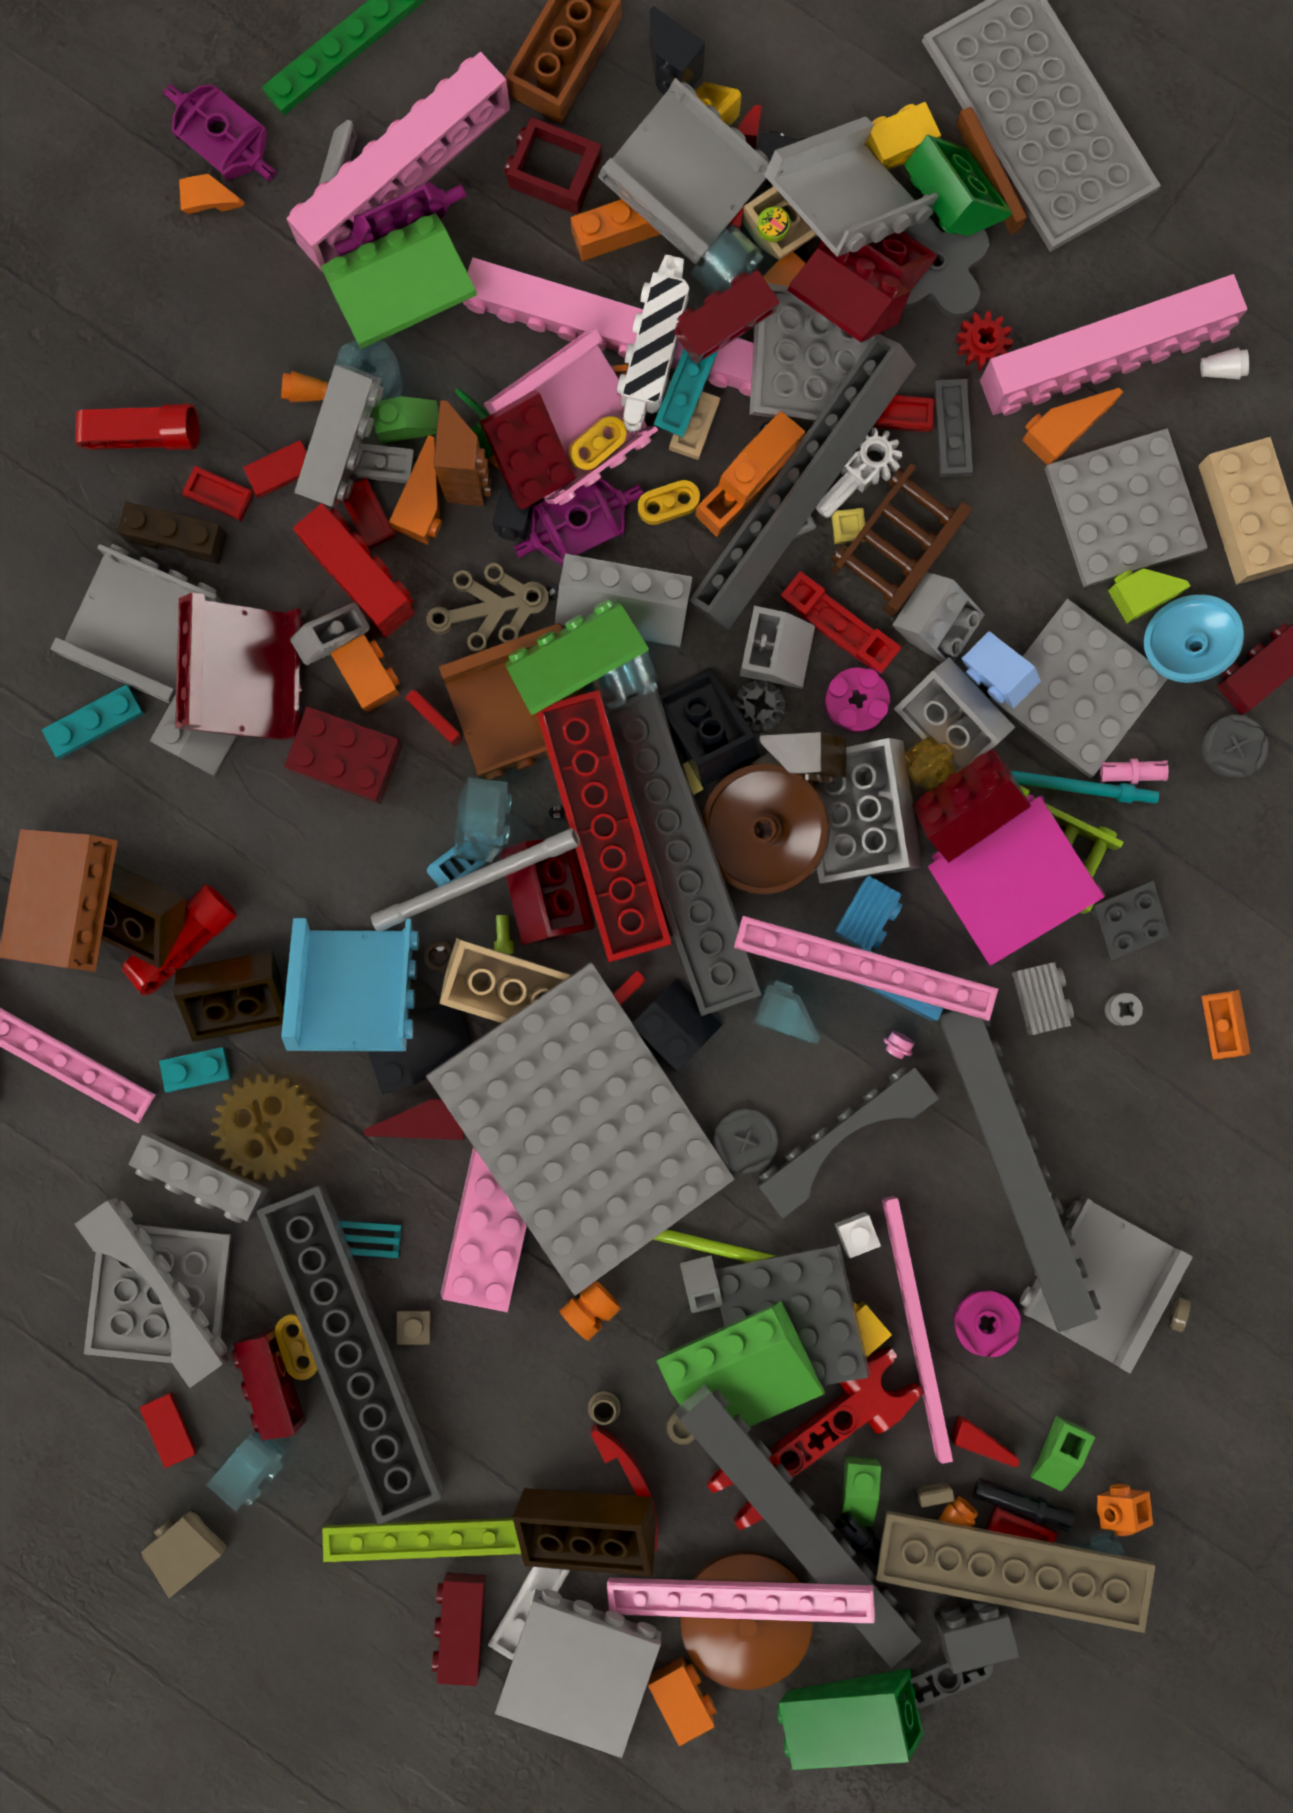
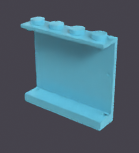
M293 918L281 1034L286 1051H406L407 1039L413 1038V1020L408 1019L409 1009L415 1008V990L410 989L411 980H416L417 961L412 960L413 950L418 951L419 948L418 931H413L411 919H406L403 931L378 932L310 930L306 918Z

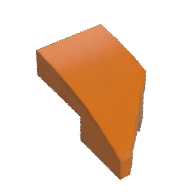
M209 174L179 179L181 210L187 214L211 208H217L224 212L245 206V202Z

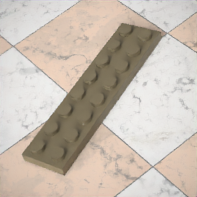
M886 1510L875 1576L876 1581L1145 1633L1156 1565L1151 1561Z

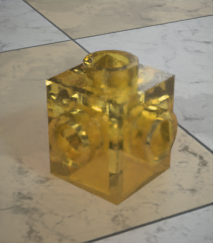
M931 736L920 741L904 753L909 764L906 767V771L910 778L916 784L919 783L928 792H931L945 782L950 775L957 773L951 761L955 757L949 746L944 742L942 744L938 743Z

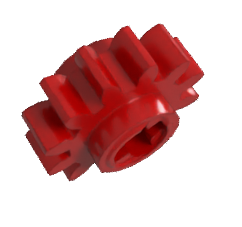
M987 311L983 320L980 319L977 313H973L971 323L963 321L960 327L962 332L958 333L955 338V342L962 344L957 351V355L967 354L968 357L965 365L968 366L973 361H976L978 371H981L984 364L989 363L990 359L1008 353L1006 350L1011 349L1013 345V340L1006 338L1012 328H1001L1003 317H998L994 322L991 320L990 311ZM983 337L988 340L986 344L980 342Z

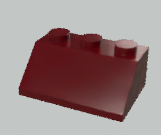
M904 231L899 234L895 232L888 235L878 243H869L855 252L862 258L874 262L876 267L887 275L897 278L910 291L937 257L936 253ZM821 240L818 248L826 244Z
M827 245L819 247L787 289L788 292L861 343L898 324L911 292L897 278L889 276L878 269L871 260L862 258L857 253H852L851 251L837 257Z
M545 839L525 841L500 851L501 859L542 843ZM575 848L506 876L522 945L544 942L594 929Z
M275 1328L238 1340L233 1344L232 1360L236 1369H241L244 1381L241 1382V1389L245 1400H250L254 1412L251 1414V1423L255 1433H260L262 1441L295 1435L306 1421L293 1378L286 1370L276 1340Z

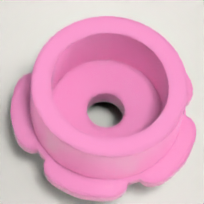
M892 1030L890 1036L884 1038V1042L888 1044L886 1051L900 1059H903L904 1055L912 1056L911 1050L915 1042L906 1035Z

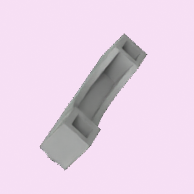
M116 1198L107 1200L75 1223V1226L94 1252L109 1255L127 1264L139 1273L153 1288L164 1307L170 1327L171 1362L189 1388H191L229 1360L226 1354L228 1348L219 1336L214 1337L207 1328L209 1322L200 1309L195 1310L188 1301L190 1295L185 1286L179 1281L176 1283L169 1274L171 1268L165 1258L160 1254L157 1256L150 1247L152 1241L146 1231L141 1227L137 1228L131 1220L133 1214L127 1204L123 1201H118Z

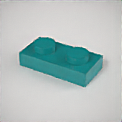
M226 1047L159 1061L165 1093L232 1079Z

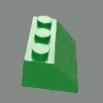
M927 135L904 164L911 175L910 181L916 188L921 190L924 195H931L935 192L938 194L932 209L940 218V226L949 234L957 233L970 236L1009 218L1012 214L1008 205L966 147Z

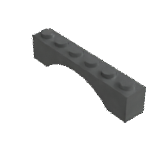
M904 1066L900 1067L888 1077L891 1080L888 1085L882 1089L879 1086L871 1089L863 1096L865 1102L856 1109L852 1105L837 1116L839 1122L829 1129L827 1125L823 1126L811 1136L813 1139L811 1144L804 1149L801 1145L797 1146L785 1156L788 1160L778 1169L773 1165L759 1176L762 1181L757 1186L782 1219L809 1199L813 1181L821 1164L831 1150L845 1137L861 1127L877 1121L895 1118L913 1119L939 1099L915 1067H910L909 1069H906Z

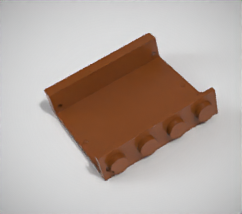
M560 623L439 666L441 676L446 684L480 780L484 778L487 781L497 780L505 776L504 771L517 767L518 771L530 768L536 764V759L545 756L550 760L537 714L531 716L504 662L509 660L508 655L521 647H525L527 650L538 644L536 640L543 634L554 631L556 634L563 630ZM583 687L561 700L585 694Z
M20 829L0 944V958L96 972L118 840L88 834Z

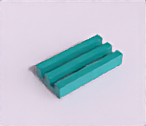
M339 1220L342 1229L394 1231V1238L344 1234L349 1242L393 1245V1251L350 1248L352 1255L399 1258L402 1225Z

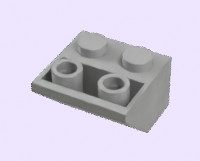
M926 572L896 618L893 627L909 643L941 663L948 657L955 662L985 614L954 580Z
M754 606L739 676L802 689L815 625L787 612Z

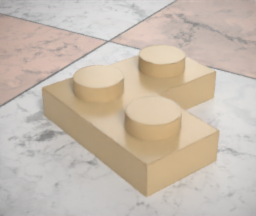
M668 380V381H667V385H666V389H665V393H664L663 399H664V397H665V394H666V392H667V389H668V387H669V384H670L671 380ZM702 392L684 438L673 434L669 450L699 460L721 398Z

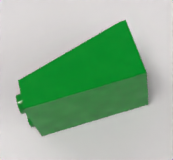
M910 1668L788 1690L779 1701L777 1717L779 1723L783 1724L784 1751L786 1757L790 1758L792 1770L909 1762L924 1735L919 1710L916 1707V1696L911 1682Z

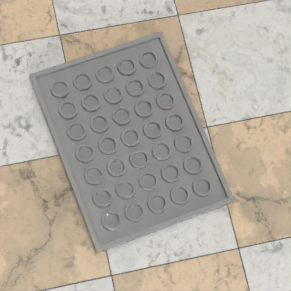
M592 963L582 967L426 1075L428 1081L575 1296L735 1180Z

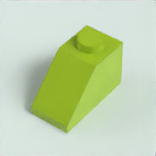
M1145 568L1136 573L1129 569L1114 578L1116 584L1108 592L1128 624L1182 594L1190 587V584L1187 580Z

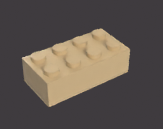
M1271 437L1209 454L1198 466L1235 584L1239 585L1293 569V506Z

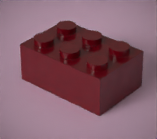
M307 706L284 768L291 773L381 805L403 744L397 738Z
M993 748L985 754L977 756L971 764L958 773L950 775L945 782L931 792L924 793L918 801L912 804L928 839L948 863L1031 807L1015 776Z

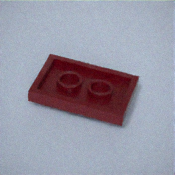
M533 390L479 421L515 504L519 509L527 508L576 479L540 392Z

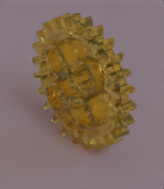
M257 1074L256 1084L249 1077L244 1078L245 1088L238 1084H233L232 1089L235 1095L223 1093L222 1097L227 1104L215 1106L222 1115L221 1117L212 1118L211 1121L219 1124L220 1129L211 1132V1135L221 1136L222 1141L218 1142L214 1147L215 1149L225 1148L226 1152L220 1159L232 1158L231 1170L241 1165L243 1167L241 1176L243 1177L247 1176L252 1170L254 1171L255 1180H260L263 1172L266 1173L268 1180H273L275 1170L278 1171L281 1177L287 1176L286 1166H289L294 1171L298 1170L299 1165L296 1159L307 1161L309 1157L304 1152V1149H315L316 1147L309 1141V1137L319 1135V1132L311 1129V1125L318 1123L319 1119L310 1118L309 1113L316 1109V1106L306 1107L305 1102L310 1095L305 1094L299 1097L297 1094L301 1085L296 1084L292 1088H288L289 1078L287 1077L283 1078L279 1084H277L276 1074H271L267 1083L263 1074ZM273 1096L279 1098L282 1102V1110L277 1115L272 1114L267 1106L268 1101ZM254 1100L259 1101L261 1116L253 1104ZM242 1109L248 1110L252 1117L251 1123L247 1127L240 1125L237 1119L238 1113ZM263 1121L271 1122L272 1127L268 1129V1133L260 1132L259 1126L263 1125ZM284 1127L290 1128L294 1133V1140L290 1145H285L280 1140L279 1134ZM270 1138L278 1150L277 1154H273L271 1150ZM254 1139L259 1140L263 1145V1153L260 1157H254L249 1151V1145Z

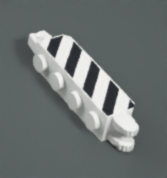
M665 255L658 273L653 272L651 282H645L642 289L640 302L645 303L643 313H636L633 325V332L637 333L635 344H628L625 363H628L629 367L626 375H620L617 386V393L621 394V406H625L623 413L624 424L627 432L630 431V433L641 430L646 412L654 413L660 409L678 342V338L674 334L676 323H678L677 318L686 311L689 300V286L682 279L684 259Z

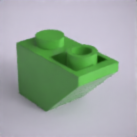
M1056 1415L1030 1477L1062 1491L1083 1467L1095 1436L1087 1429Z

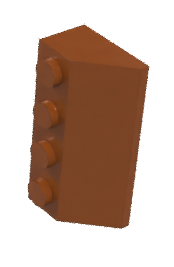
M440 400L434 469L446 502L485 507L486 497H491L493 480L490 477V468H487L488 460L485 459V449L480 448L478 437L449 402Z

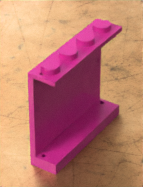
M1032 794L1027 796L1026 798L1031 805L1030 808L950 863L947 862L940 852H937L932 856L934 862L927 866L990 966L1106 896L1101 887L1095 883L1044 803L1045 799L1043 796H1039L1036 799Z

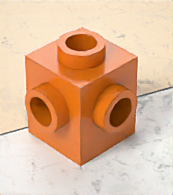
M1114 1484L1109 1486L1110 1490L1097 1495V1513L1100 1518L1101 1529L1114 1530L1115 1535L1130 1536L1153 1525L1149 1491L1132 1490L1128 1484Z

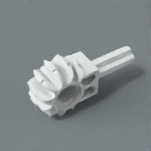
M873 428L870 437L866 435L842 469L841 474L843 476L816 506L817 511L826 518L831 517L856 489L863 493L871 483L874 485L878 484L880 476L885 481H888L891 478V472H897L900 465L896 461L902 458V452L895 450L899 444L897 439L888 441L889 431H885L882 437L878 436L877 429ZM877 451L881 454L883 460L873 462L868 458L867 453Z

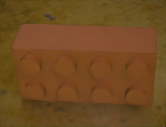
M548 0L504 76L507 81L508 96L562 124L622 20V0Z

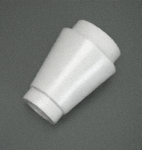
M1237 347L1201 358V377L1240 380L1241 376H1248V350H1240Z

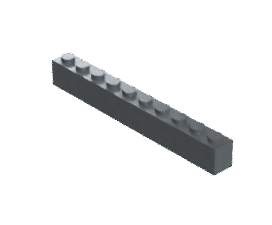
M879 334L874 337L696 589L689 602L707 618L727 630L731 628L908 378L916 364L900 343Z
M955 1011L940 1015L938 1020L1057 1330L1062 1332L1098 1319L1096 1311L1101 1309L1094 1290L1087 1291L1083 1279L1088 1277L1086 1268L1081 1258L1075 1260L1071 1246L1076 1245L1069 1226L1063 1228L1058 1216L1063 1213L1058 1196L1056 1194L1051 1196L1046 1183L1051 1182L1050 1175L1045 1163L1038 1164L1034 1154L1035 1151L1039 1150L1033 1132L1026 1133L1022 1120L1027 1119L1021 1101L1014 1102L1010 1089L1015 1088L1009 1070L1002 1071L998 1059L1003 1057L997 1039L990 1040L986 1029L991 1026L990 1021Z
M704 1384L674 1410L679 1420L819 1584L873 1585L874 1623L853 1624L892 1669L922 1642L914 1631L918 1628V1625L906 1611L900 1614L895 1609L894 1605L898 1602L885 1586L881 1590L878 1589L873 1583L876 1576L865 1562L861 1565L856 1563L852 1558L856 1552L844 1538L838 1541L831 1532L835 1530V1527L823 1513L817 1517L811 1510L814 1502L802 1488L796 1492L789 1484L793 1478L780 1463L775 1467L768 1459L772 1453L760 1438L756 1442L750 1438L747 1433L751 1428L739 1414L733 1417L728 1412L726 1407L730 1403L718 1389L711 1392Z

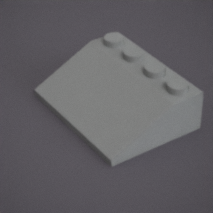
M886 738L846 747V777L835 778L834 784H815V782H811L824 800L830 821L828 847L820 865L817 867L819 884L923 868L903 741Z

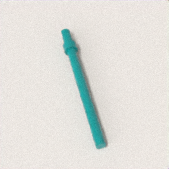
M1010 770L1019 785L1116 798L1118 802L1130 804L1133 801L1157 804L1159 800V791L1135 788L1134 784L1120 783L1118 786Z

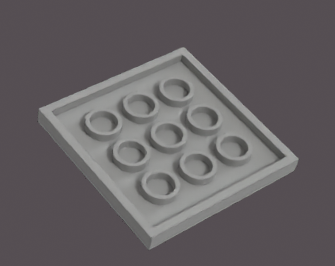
M768 283L780 304L774 314L757 324L754 328L749 415L774 418L782 411L793 421L814 423L874 337L862 343L788 292V286Z
M1168 428L1058 461L1045 467L1083 588L1114 579L1129 569L1134 573L1143 568L1147 569L1203 552L1208 548Z
M1066 599L1022 656L1035 666L1041 682L1014 709L1006 702L999 704L992 697L989 700L999 710L1089 778H1092L1102 766L1101 762H1105L1168 678L1159 674L1151 666L1147 658L1069 599Z
M135 1224L137 1228L141 1227L149 1235L152 1241L150 1247L157 1256L159 1254L162 1255L171 1268L169 1274L176 1283L179 1281L185 1286L190 1295L188 1301L195 1310L200 1309L209 1322L207 1328L212 1335L221 1338L233 1234ZM96 1252L84 1354L172 1363L169 1323L164 1307L153 1288L139 1273L127 1264L109 1255Z

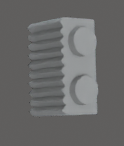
M353 602L302 625L290 639L303 663L309 665L316 660L319 661L321 658L329 656L331 652L369 631L370 626L358 605Z
M1055 962L1012 972L1028 1035L1071 1026L1070 1018H1074V1011L1071 1001L1064 999L1062 987L1066 986V980L1061 967L1056 968Z

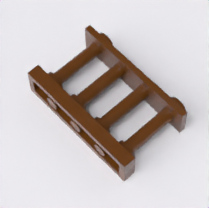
M910 463L905 471L901 468L897 470L888 483L893 487L851 545L847 547L843 544L832 558L836 563L831 570L833 574L836 575L842 566L845 565L883 593V598L888 602L882 610L891 617L900 609L973 510L963 501L956 509L951 506L947 508L908 479L916 467L912 463ZM899 489L940 518L939 522L944 526L937 535L934 532L928 533L889 504ZM881 514L922 544L921 548L925 552L919 560L914 557L910 559L870 529ZM862 539L903 569L902 573L906 577L900 585L895 582L892 585L852 555Z

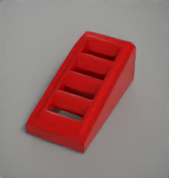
M957 1416L950 1436L951 1441L956 1446L1015 1468L1019 1466L1020 1460L1012 1451L965 1417Z

